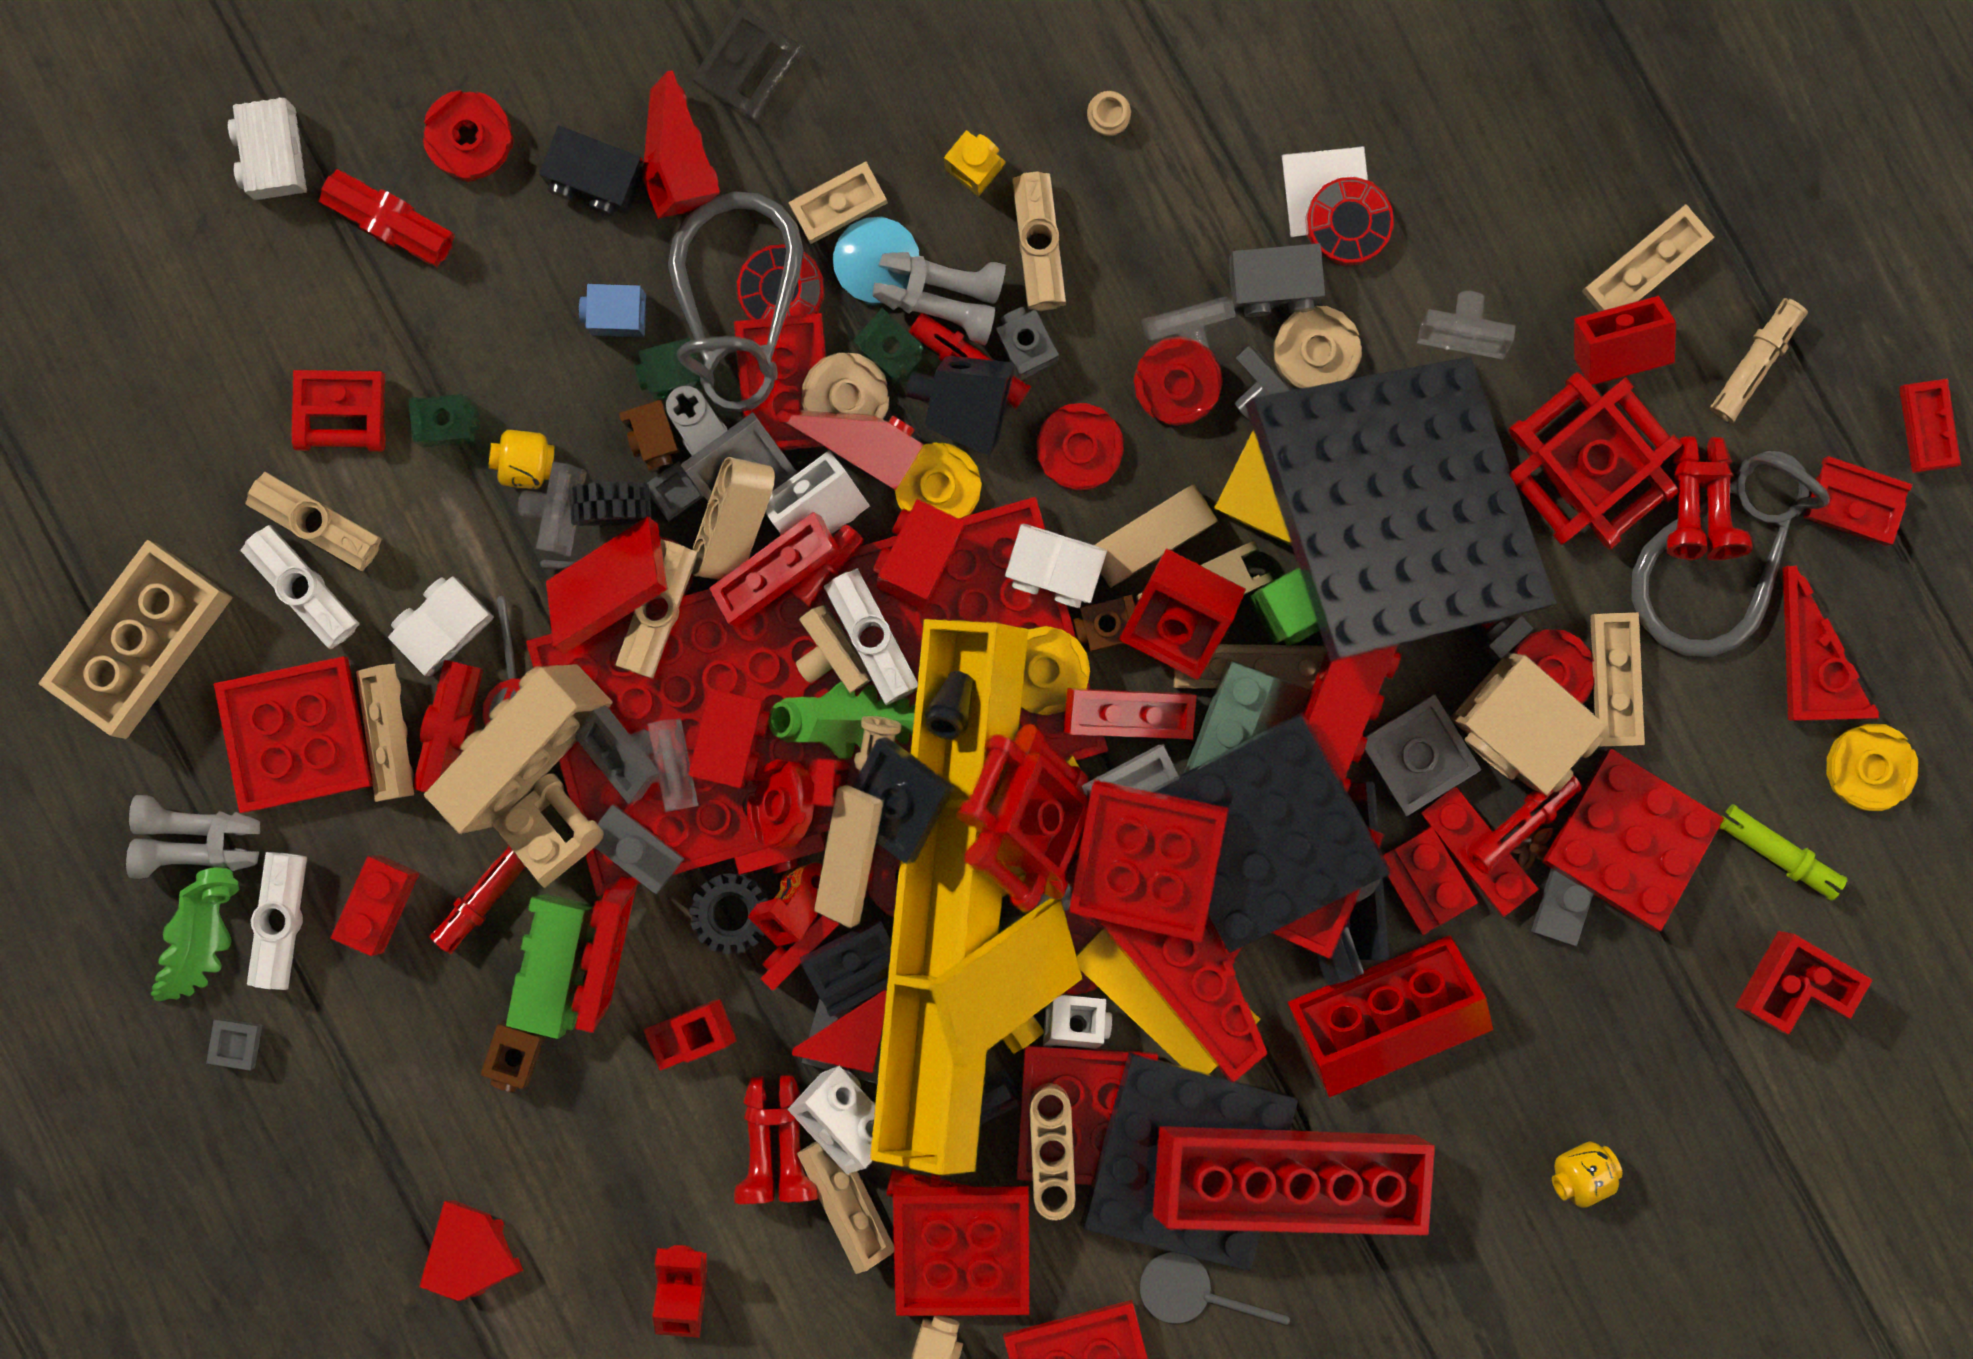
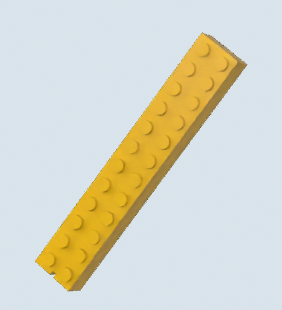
M924 619L911 755L952 784L955 789L916 861L905 864L900 860L870 1160L898 1166H909L912 1169L940 1175L975 1171L987 1051L965 1067L953 1064L930 982L998 935L1003 888L983 871H975L965 862V852L978 840L980 832L975 827L960 821L957 814L962 803L969 801L989 755L986 748L992 735L1005 736L1015 742V736L1019 729L1028 629L997 623ZM961 671L971 676L974 681L968 727L955 739H942L933 735L927 729L925 711L948 678L949 673ZM1006 763L985 808L989 812L1009 766ZM995 856V858L1005 866V863L1002 862L997 856Z

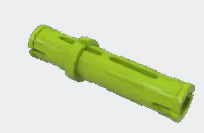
M1732 804L1725 812L1731 818L1738 821L1739 825L1722 815L1724 820L1719 829L1726 831L1786 870L1787 877L1793 881H1803L1824 895L1829 901H1833L1838 897L1839 893L1835 891V888L1825 883L1826 880L1841 890L1845 887L1847 877L1840 875L1815 859L1813 851L1808 848L1801 850L1739 809L1737 805Z

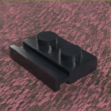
M880 917L800 957L801 964L830 1017L887 989L892 939Z

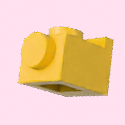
M967 130L944 157L945 170L978 197L1004 167L1006 161L997 155L999 149L991 140L982 134L975 137Z

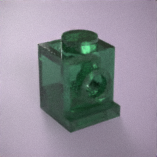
M883 308L853 340L855 349L864 357L873 361L893 382L901 375L907 379L923 361V358L919 355L923 351L922 344L890 317ZM886 340H896L899 343V349L892 354L886 353L883 350V344Z
M464 394L408 398L413 443L424 448L474 442L473 430H479L480 421L477 405L475 403L471 404L470 398ZM441 411H449V422L443 426L438 425L437 415Z

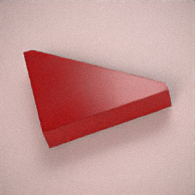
M887 990L881 991L799 1045H796L793 1048L792 1055L873 1073L884 1024Z

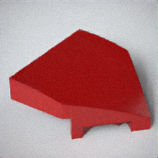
M456 1200L444 1201L419 1287L457 1301H463L470 1297L480 1296L490 1287L522 1272L523 1268L519 1258H513L502 1232L505 1226L503 1220H492L489 1213Z

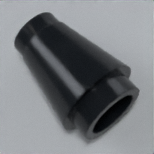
M961 671L949 673L948 678L925 711L926 727L933 735L942 739H955L959 737L961 732L967 729L972 687L974 684L972 677Z

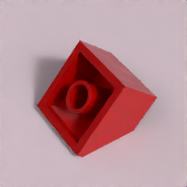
M1166 548L1119 640L1199 680L1233 621L1246 588Z

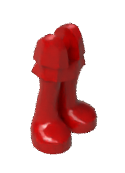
M1681 437L1679 440L1683 445L1676 450L1673 463L1676 466L1674 480L1675 484L1678 485L1679 491L1677 529L1667 537V554L1679 559L1695 560L1707 552L1708 560L1717 561L1734 559L1751 553L1753 549L1752 539L1748 531L1734 528L1731 520L1730 481L1734 475L1729 466L1732 463V459L1724 438L1710 437L1707 446V462H1698L1699 454L1696 437ZM1699 488H1707V537L1701 528Z
M792 1075L780 1076L779 1100L781 1109H766L767 1093L765 1091L764 1076L752 1077L749 1080L743 1103L747 1106L744 1120L748 1123L750 1164L748 1176L735 1187L734 1203L761 1204L775 1200L770 1125H778L779 1201L804 1202L818 1199L816 1185L806 1175L797 1155L801 1151L800 1123L787 1110L801 1095L795 1077Z

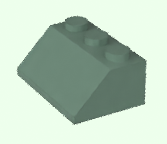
M1227 659L1184 773L1303 712L1311 690Z

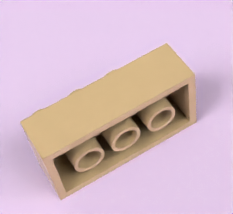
M147 539L38 684L110 736L127 739L233 597L167 549Z
M578 665L537 666L530 670L521 679L519 685L522 688L512 699L508 698L494 708L490 714L492 721L483 731L478 730L463 742L461 745L462 754L424 794L459 834L494 827L492 824L524 799L535 787L537 781L546 775L577 742L575 736L592 711L605 705L609 707L613 703Z

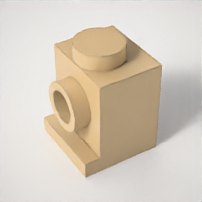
M934 1316L933 1320L924 1317L911 1359H959L963 1343L956 1341L960 1323L945 1316Z

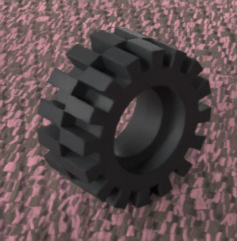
M645 482L588 483V485L581 484L569 488L572 525L618 526L636 524L647 516L651 518L649 484Z
M726 873L706 881L700 890L695 893L692 899L694 900L693 905L690 907V915H692L691 926L692 930L697 932L698 940L701 943L707 944L709 949L723 952V954L741 953L755 946L763 939L765 934L749 918L742 928L730 931L722 928L717 923L714 911L716 904L723 897L735 896L744 901L748 908L749 916L756 904L769 901L767 891L761 888L758 881L744 874Z

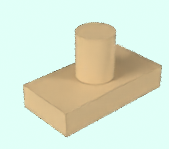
M826 605L813 608L799 618L817 644L816 648L796 662L799 672L808 682L813 683L832 668L849 692L862 688L872 680L858 651Z

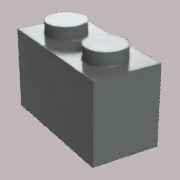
M1321 243L1232 251L1228 259L1233 311H1244L1246 317L1265 316L1271 314V308L1288 307L1289 313L1315 310L1314 304H1320L1325 297Z

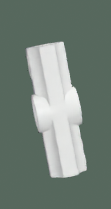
M271 525L257 531L245 541V545L240 551L274 587L278 598L285 604H289L329 649H333L338 644L344 642L355 632L360 623L325 586L321 575L311 570ZM305 576L309 585L308 591L303 597L297 599L292 593L293 582L298 577Z
M855 569L846 572L826 584L824 588L885 705L897 702L916 691L918 682L860 571ZM871 626L881 628L884 631V639L881 644L873 648H867L861 644L860 636L866 628Z
M266 852L259 903L251 918L254 938L247 985L264 989H288L296 933L300 930L303 923L300 904L307 857ZM274 909L280 910L285 917V926L280 933L273 930L269 924V916Z

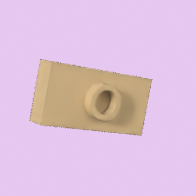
M865 161L790 201L789 205L809 243L812 244L887 204V199Z

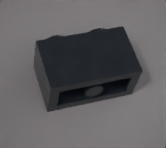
M558 125L539 175L549 185L548 191L558 197L572 201L574 195L589 200L588 206L602 214L613 216L614 212L618 211L628 215L642 179L644 162L638 155Z

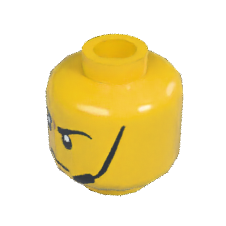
M506 430L501 435L500 444L491 443L489 469L497 470V479L501 485L538 489L542 486L544 479L551 480L554 445H547V439L543 434Z
M1589 1141L1556 1158L1554 1165L1556 1175L1552 1176V1184L1562 1200L1566 1201L1569 1199L1574 1205L1580 1208H1587L1617 1192L1619 1179L1622 1178V1168L1611 1149L1606 1146L1601 1147L1599 1144Z

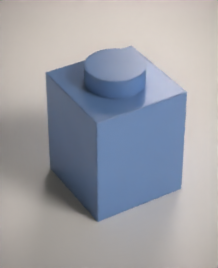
M587 284V297L581 296L579 301L580 323H586V329L592 336L645 337L646 293L641 286Z

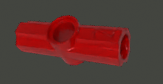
M338 169L331 176H328L321 189L322 193L319 202L322 205L359 224L361 230L391 247L397 245L428 264L438 267L446 259L452 248V242L455 237L453 232L415 212L414 207L383 189H380L378 192L362 181Z
M444 659L434 702L427 708L421 726L420 741L423 743L413 782V789L426 793L462 754L461 745L474 733L476 720L473 710L484 669Z

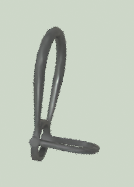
M732 191L717 196L712 201L693 210L685 217L672 239L668 261L674 292L695 340L687 342L679 348L677 358L687 369L700 376L701 385L705 388V392L717 406L731 412H744L756 408L767 399L774 387L778 371L776 363L772 361V356L800 277L804 253L796 222L781 204L759 193ZM734 209L755 210L769 217L782 232L786 256L767 345L759 346L752 340L738 337L705 338L685 264L688 247L701 226L715 215ZM738 350L747 351L757 359L760 371L765 376L764 383L759 391L749 399L740 402L726 401L719 397L714 390V369L727 354ZM700 351L705 364L699 363L689 355Z
M1766 451L1757 454L1749 460L1742 462L1735 472L1737 474L1736 479L1730 483V494L1732 493L1736 496L1740 508L1750 518L1762 523H1774L1780 529L1744 619L1729 633L1710 640L1688 639L1670 631L1656 616L1649 598V575L1657 557L1667 549V537L1677 529L1678 519L1664 527L1642 548L1632 571L1631 600L1636 612H1639L1641 625L1660 645L1684 656L1714 657L1738 648L1759 628L1770 603L1791 519L1794 516L1798 517L1804 509L1823 508L1830 501V496L1826 489L1806 473L1805 468L1795 457L1780 451ZM1762 464L1772 466L1798 481L1799 495L1789 511L1780 515H1767L1756 510L1749 502L1745 492V480L1748 475L1753 473L1757 466ZM1809 490H1810L1816 497H1808V496H1809ZM1708 499L1700 503V519L1708 513Z

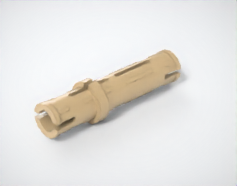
M1783 298L1763 329L1757 330L1753 336L1755 342L1751 349L1742 359L1721 393L1709 407L1712 413L1724 421L1735 422L1742 408L1763 380L1773 362H1775L1778 356H1783L1788 350V341L1808 314L1806 308L1792 299Z

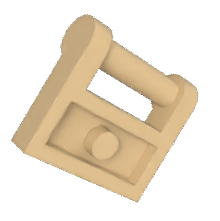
M547 774L541 777L535 784L534 791L492 824L543 888L597 846L604 835L603 830L593 820L588 821L566 795L563 783L555 774ZM550 804L574 831L573 838L567 843L540 813Z

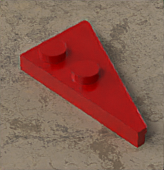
M1797 566L1783 567L1788 721L1879 718V712L1875 704H1870L1857 680L1860 677L1855 667L1845 658V649L1828 618H1823L1811 595L1814 592L1807 579L1799 573Z

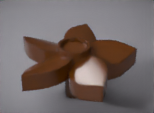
M1543 827L1536 830L1511 852L1518 854L1517 862L1524 871L1533 865L1535 857L1541 861L1545 858L1549 849L1542 844H1545L1550 839L1553 832L1552 827Z

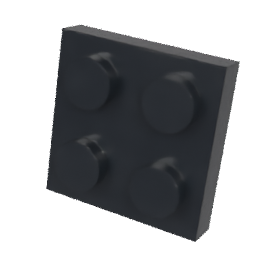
M888 737L877 738L852 788L883 801L876 842L905 864L916 861L955 789L952 784Z

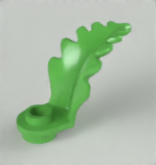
M840 682L820 698H785L776 703L770 710L769 727L775 736L785 742H820L839 759L847 760L852 757L856 744L860 748L862 746L864 728L861 727V721L865 716L885 717L901 724V731L895 734V737L900 743L907 744L909 742V733L913 736L916 704L909 708V699L905 697L896 704L893 702L885 705L883 699L878 702L877 689L874 685L866 686L858 696H855L854 691L849 692L844 683Z
M227 868L202 870L196 874V882L180 891L179 908L164 928L163 938L172 945L159 958V964L167 967L161 970L155 977L157 983L153 985V991L151 992L154 1000L178 999L180 994L190 996L195 992L193 985L200 988L208 985V980L202 972L217 973L220 971L222 964L216 957L215 952L228 950L232 941L220 916L219 907L221 903L229 901L230 897L239 890L238 881L233 878L232 870Z

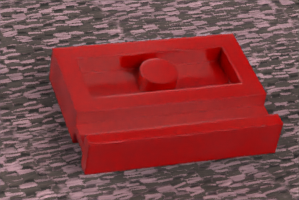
M1830 456L1823 458L1821 463L1823 466L1816 481L1826 489L1830 496V501L1823 508L1806 509L1804 519L1884 546L1893 545L1906 506L1905 500L1913 484Z
M1433 827L1424 829L1383 855L1390 867V874L1386 878L1420 935L1424 936L1429 933L1428 931L1444 924L1478 903Z

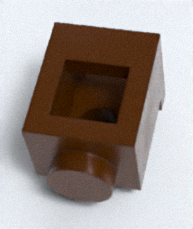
M662 400L619 413L621 422L627 427H633L634 431L627 432V437L634 457L642 456L649 472L668 468L674 465L673 458L682 456L671 419Z
M1128 595L1079 609L1081 618L1073 619L1079 643L1081 645L1087 643L1089 653L1126 644L1120 641L1119 638L1135 608L1133 596ZM1103 616L1112 617L1115 621L1114 630L1103 632L1098 625L1099 619Z
M504 1020L496 1026L480 1075L491 1078L490 1085L497 1089L516 1092L517 1087L523 1089L529 1085L546 1036L507 1027V1020ZM511 1049H517L521 1052L522 1061L519 1065L512 1064L509 1061L508 1053Z

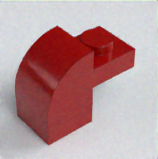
M721 999L697 1006L687 1012L643 1029L660 1071L684 1061L687 1063L726 1048L737 1041Z
M674 1245L669 1249L657 1248L655 1260L657 1289L652 1316L655 1334L700 1338L705 1300L707 1253L695 1251L693 1248L685 1245Z

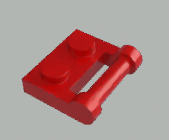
M293 370V449L295 451H309L311 446L367 447L369 452H384L386 445L384 428L385 373L382 371ZM310 416L367 417V430L311 429Z

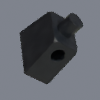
M947 356L936 369L934 377L913 371L908 381L906 397L929 403L925 426L928 429L990 456L1000 439L1016 364Z

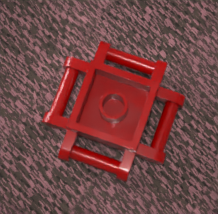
M1575 372L1565 381L1566 387L1525 421L1518 420L1508 428L1512 438L1530 455L1513 469L1509 476L1554 529L1555 533H1553V536L1560 545L1567 542L1588 524L1597 539L1606 548L1611 550L1621 542L1620 536L1663 500L1669 502L1679 493L1676 485L1660 465L1683 444L1675 434L1670 436L1632 392L1631 389L1634 386L1626 377L1615 384L1603 396H1600L1584 376ZM1577 399L1582 401L1587 409L1543 444L1535 434ZM1616 402L1621 405L1656 447L1654 450L1650 448L1614 405ZM1538 467L1544 471L1543 475L1566 503L1569 506H1573L1578 512L1571 520L1567 519L1530 475ZM1647 478L1651 488L1613 520L1608 522L1603 513L1643 479Z
M1032 724L1026 725L1018 731L1015 736V742L1005 736L992 735L986 748L989 755L969 801L962 803L957 814L960 821L975 827L980 832L978 840L965 852V862L975 871H983L1011 895V902L1023 912L1032 910L1040 901L1042 893L1055 899H1062L1068 887L1066 878L1082 841L1089 799L1084 795L1082 785L1088 783V776L1079 767H1071L1044 741V734ZM1006 763L1009 766L989 812L985 808ZM995 856H997L1007 866L1020 867L1024 872H1026L1024 881L1022 882L999 860H997Z

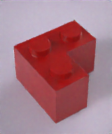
M1778 931L1736 1003L1735 1008L1769 1028L1789 1035L1809 1000L1832 1014L1851 1019L1873 980L1796 934Z

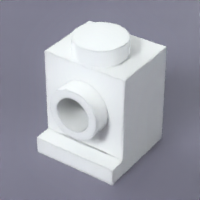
M1060 995L1045 1007L1043 1046L1058 1045L1098 1049L1104 1044V1039H1109L1112 1028V1014L1105 1012L1106 999ZM1071 1018H1078L1082 1021V1032H1074L1070 1028Z

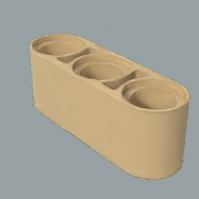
M727 457L723 461L693 546V551L698 552L692 570L694 576L721 580L749 559L774 487L773 467L733 457Z
M1196 484L1187 487L1095 544V546L1107 550L1100 573L1110 588L1161 558L1166 548L1172 551L1218 522Z
M1046 1083L1036 1088L1030 1098L1034 1201L1036 1209L1042 1216L1050 1220H1059L1071 1213L1075 1203L1071 1106L1068 1094L1062 1087L1057 1084ZM1046 1095L1059 1097L1063 1102L1060 1113L1052 1117L1042 1115L1037 1109L1041 1098ZM1055 1140L1062 1143L1065 1147L1062 1158L1054 1162L1043 1159L1039 1151L1045 1142ZM1050 1186H1060L1066 1191L1067 1197L1061 1205L1049 1206L1041 1198L1044 1190Z

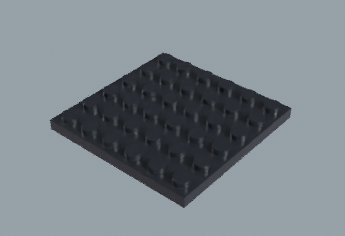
M1471 356L1254 397L1245 403L1330 662L1547 609L1556 604L1515 482L1509 476L1511 471Z

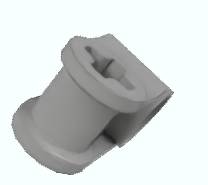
M681 386L669 394L666 401L667 413L681 434L682 442L691 456L728 431L720 417L717 418L704 396L696 388ZM686 398L689 403L698 402L694 406L696 414L693 417L688 418L685 413L676 415L681 410L679 402L682 399Z

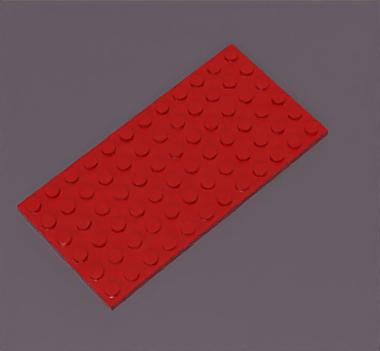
M1036 497L959 518L965 521L962 535L924 610L876 588L879 573L873 571L874 565L883 547L892 549L898 536L860 546L838 572L842 575L855 569L860 571L917 682L924 619L997 623L1028 630L1047 626L1063 630L1076 638L1068 607L1066 604L1054 600L1056 592L1039 587L1038 594L1028 593L1012 587L1014 579L1005 576L1021 524L1024 523L1045 530ZM825 588L812 602L810 607L793 592L787 590L738 627L727 623L710 589L683 596L679 606V617L671 628L653 679L616 666L635 610L565 654L553 647L552 634L527 640L526 643L533 668L537 666L578 665L613 702L608 708L629 734L640 730H647L655 738L656 750L648 758L660 773L643 797L630 804L625 801L578 741L559 760L569 798L587 820H593L598 824L613 804L617 805L685 858L673 875L768 848L765 844L758 843L753 838L748 824L747 802L749 796H755L757 785H752L753 781L747 780L745 788H737L688 776L710 688L766 702L764 711L770 712L776 703L785 698H820L838 683L842 682L832 668L816 681L810 683L801 675L796 665L799 659L817 647V644L799 620V618L813 608L826 605L852 643ZM667 601L646 607L647 617L653 621L661 620L668 612ZM876 626L866 628L860 636L861 644L867 648L877 647L884 639V631ZM873 680L864 685L862 688L855 690V696H858L866 686H875ZM1089 681L1086 689H1091ZM877 690V700L879 702L882 697ZM917 690L906 696L909 699V708L916 704ZM1022 707L1020 708L1018 731L1029 724L1036 726L1044 734V741L1065 761L1071 754L1076 761L1108 751L1104 736L1071 735L1065 733V711L1050 715H1040L1028 712ZM768 726L765 738L757 737L753 754L760 756L757 774L767 763L779 759L800 763L809 772L810 778L812 777L813 769L816 768L817 759L849 762L847 785L852 787L859 775V769L856 768L854 761L855 754L861 752V748L856 744L852 757L842 760L820 742H785L775 736ZM909 733V742L907 744L900 743L895 737V743L911 754L912 735ZM814 805L812 820L804 837L830 830L834 806ZM595 847L585 855L597 896L604 895L606 888L612 889L620 877L638 881Z

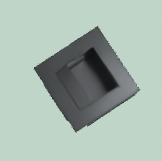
M1021 307L1000 318L1003 325L996 328V335L1009 362L1016 364L1014 372L1018 379L1023 380L1058 363L1059 354L1036 309L1026 313L1024 307ZM1027 331L1034 336V341L1031 345L1023 346L1018 342L1017 336L1021 332Z

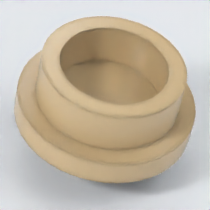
M1113 91L1097 94L1090 101L1087 110V119L1094 131L1104 136H1113L1121 133L1129 124L1131 117V108L1126 98Z

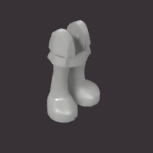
M909 252L882 254L879 267L896 274L909 275L910 278L907 290L895 285L874 283L872 293L874 298L893 310L900 307L909 314L911 311L953 322L965 329L971 341L986 345L993 325L995 307L955 301L924 292L923 288L925 284L934 285L994 304L1002 288L1006 269L1005 264L989 262L978 272H968L938 265L925 260L924 256L911 257Z
M148 795L134 796L129 812V825L133 834L207 836V844L165 842L142 838L133 839L129 844L126 857V869L129 878H147L158 867L170 864H193L212 866L213 868L228 867L232 871L257 865L259 851H250L243 848H234V850L223 849L224 833H235V835L260 834L259 820L238 812H234L233 815H228L221 811L217 814L174 812L162 808L154 797Z

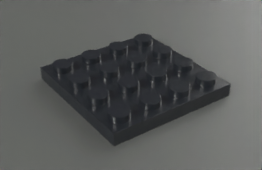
M1303 712L1150 790L1155 793L1229 808L1208 916L1229 953L1390 874V867Z
M1129 1052L1080 1226L1086 1230L1250 1271L1261 1231L1167 1229L1153 1217L1159 1126L1290 1131L1298 1099L1294 1096L1238 1081L1231 1083L1227 1078Z

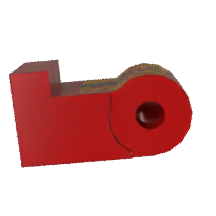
M814 862L786 871L781 878L780 891L772 900L756 904L749 914L748 918L777 947L800 941L817 916L818 912L814 911L822 873V864Z

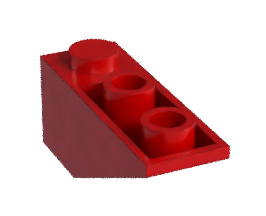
M673 70L667 71L650 89L642 179L658 219L693 211L699 206L712 201L720 193L716 171L708 162L702 146L701 133L692 121L686 105L685 92L678 85Z

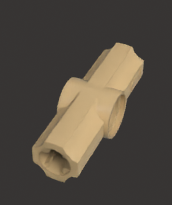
M1039 171L1023 173L1018 177H1013L1012 182L1028 310H1051L1066 305L1059 249V231L1056 225L1050 173H1041ZM1040 233L1046 235L1051 240V243L1047 248L1038 250L1032 248L1027 240L1032 235Z
M264 472L255 480L248 492V498L245 503L247 506L360 571H364L373 561L379 550L382 538L267 472ZM318 510L322 515L321 527L317 531L309 533L305 524L306 518L311 512Z
M662 539L660 542L668 590L655 598L666 599L668 612L661 620L653 621L649 620L646 614V607L649 602L637 608L616 662L618 667L652 679L671 628L679 617V606L698 556L696 551Z

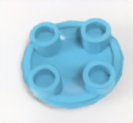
M884 217L864 218L850 225L838 238L833 253L834 272L841 286L854 298L862 300L869 305H878L882 302L872 296L874 283L895 285L907 290L910 278L909 275L896 274L879 267L882 254L909 252L911 257L919 256V248L912 234L899 222Z

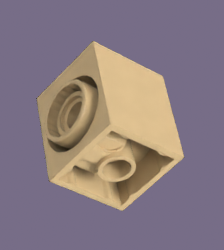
M1507 653L1500 659L1450 717V720L1468 735L1465 738V742L1486 762L1507 778L1512 780L1517 777L1527 787L1546 795L1551 790L1554 792L1559 791L1567 784L1573 775V771L1570 768L1581 756L1587 758L1599 747L1603 740L1600 734L1607 727L1525 655Z

